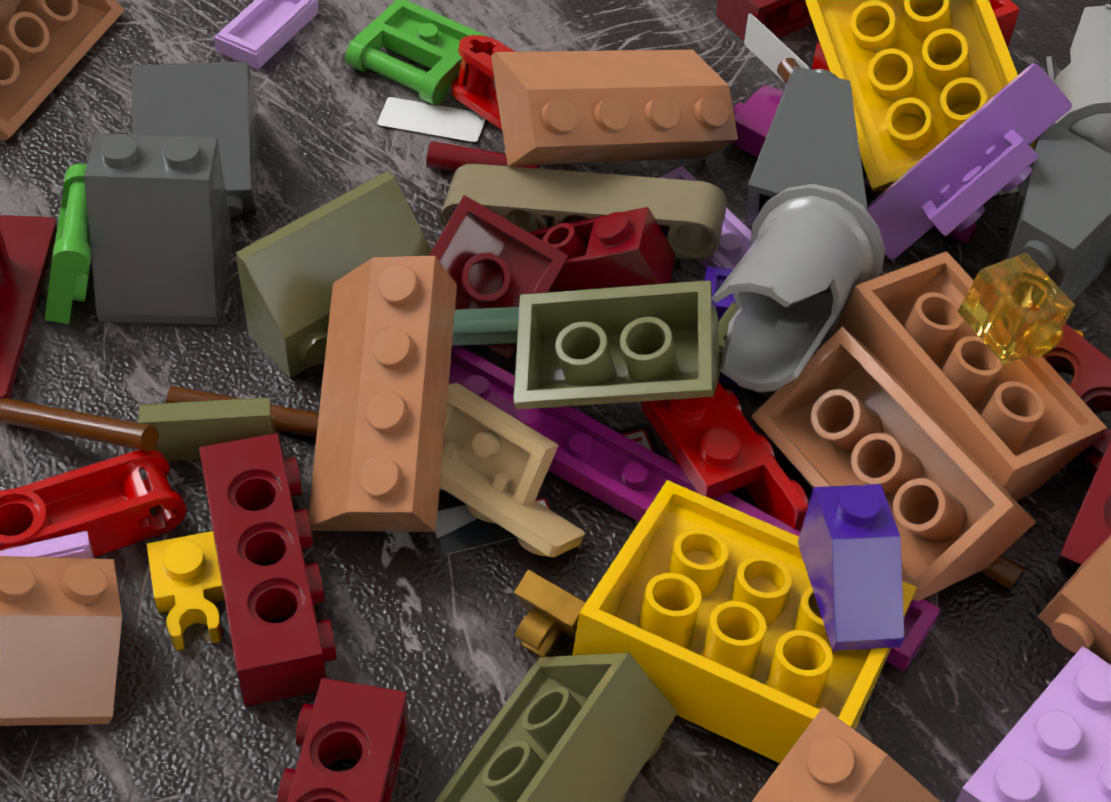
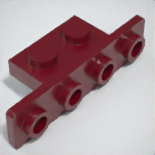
M0 216V399L10 398L58 227L56 219L53 217Z

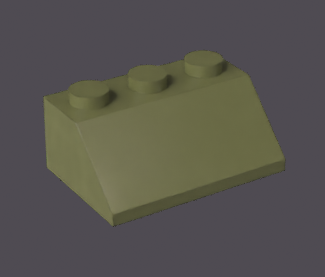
M389 171L380 174L236 252L248 334L289 378L325 361L332 287L335 281L372 257L429 256L431 248L396 178Z
M711 280L520 295L514 405L516 410L713 397L720 372L719 322L715 301L711 299L713 297Z
M630 653L539 657L434 802H625L627 790L644 764L659 750L662 744V736L678 712Z

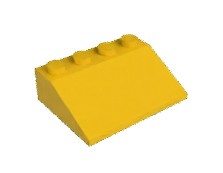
M805 0L830 72L840 79L850 81L860 157L872 192L884 191L1018 76L989 0ZM1036 139L1029 144L1032 149L1034 148Z
M667 480L579 612L572 656L630 653L678 712L677 716L781 763L822 707L854 730L856 729L891 648L832 651L798 546L799 536ZM902 581L903 615L905 618L917 587Z

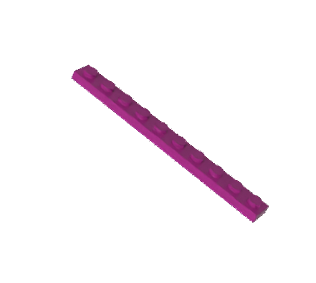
M452 347L449 384H460L558 444L559 446L548 469L551 473L640 522L667 480L698 493L679 465L571 406L516 410L514 405V375L463 347ZM730 493L713 499L800 536V531ZM924 599L918 602L912 600L904 618V640L902 646L891 648L886 661L905 671L935 625L941 608Z

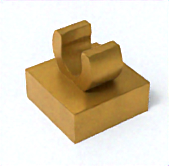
M528 569L514 591V594L528 612L518 626L514 636L522 641L521 645L540 657H547L556 645L561 632L575 639L579 612L585 605V602Z

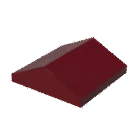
M463 195L429 256L437 257L457 284L455 310L519 307L520 295L547 293L568 257L565 253L466 195ZM517 344L483 345L480 347L509 360Z

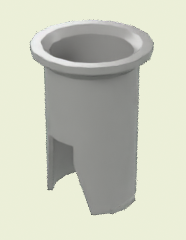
M1106 4L1105 6L1085 7L1070 48L1071 63L1063 70L1059 69L1052 56L1046 57L1047 75L1072 103L1071 109L1055 123L1111 154V5Z
M816 184L786 188L765 203L752 224L750 249L711 298L717 303L728 295L733 294L738 311L729 322L719 371L737 382L738 386L758 392L781 390L782 386L798 378L840 311L844 310L855 285L882 275L885 248L879 226L862 204L838 189ZM830 285L832 293L817 294L826 290Z

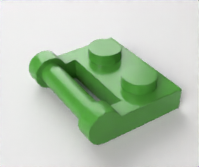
M396 0L351 41L346 51L345 61L348 66L361 72L369 69L419 92V97L422 100L436 106L443 102L453 80L459 76L462 57L459 55L458 47L461 39L471 35H486L410 1ZM382 47L429 67L431 70L425 72L379 50Z
M87 164L72 165L65 173L44 321L69 324L72 300L85 302L92 255L84 180Z

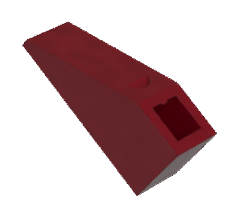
M649 207L625 212H613L606 216L573 223H561L554 227L529 232L568 255L547 293L667 284L671 281L676 255Z

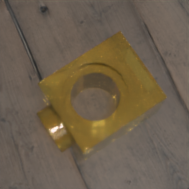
M1023 253L981 269L957 312L998 359L1006 365L1028 355L1038 358L1051 351L1062 339L1064 333L1061 328L1075 307V304L1027 253Z

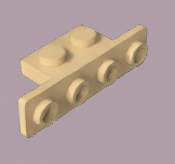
M449 384L440 490H445L464 502L466 509L476 518L490 523H497L517 536L519 544L536 555L556 557L579 546L585 535L582 529L535 501L559 445L460 384Z

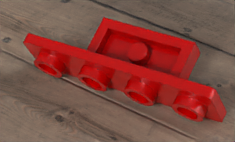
M718 381L713 397L643 401L642 411L699 494L714 499L745 487L761 511L801 532L809 505L807 496L802 487L796 481H790L778 465L768 440L763 435L756 434L742 415L739 401L732 391L724 390Z

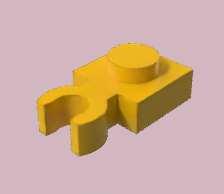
M213 531L147 543L154 600L158 613L170 611L166 624L174 649L176 651L185 649L183 633L188 626L195 623H201L208 627L212 644L220 642L223 630L218 609L213 603L224 601L225 599Z

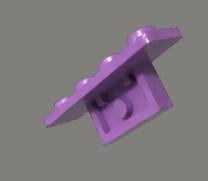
M1029 65L867 206V212L879 226L885 255L889 259L897 258L934 225L944 236L954 229L957 231L965 230L981 217L985 211L983 204L1000 190L1008 192L1014 189L1029 176L1032 171L1029 165L1039 157L1029 144L1072 107L1069 99L1039 65Z

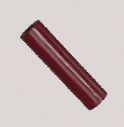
M437 141L430 142L426 158L427 168L455 173L459 167L466 164L508 166L506 154ZM540 165L511 166L540 169Z

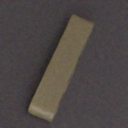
M466 164L459 167L453 175L441 211L440 221L445 228L463 195L473 199L527 232L554 227L561 223H573L606 216L613 212H625L649 207L674 251L676 258L695 260L708 258L718 250L728 202L726 195L719 187L703 181Z

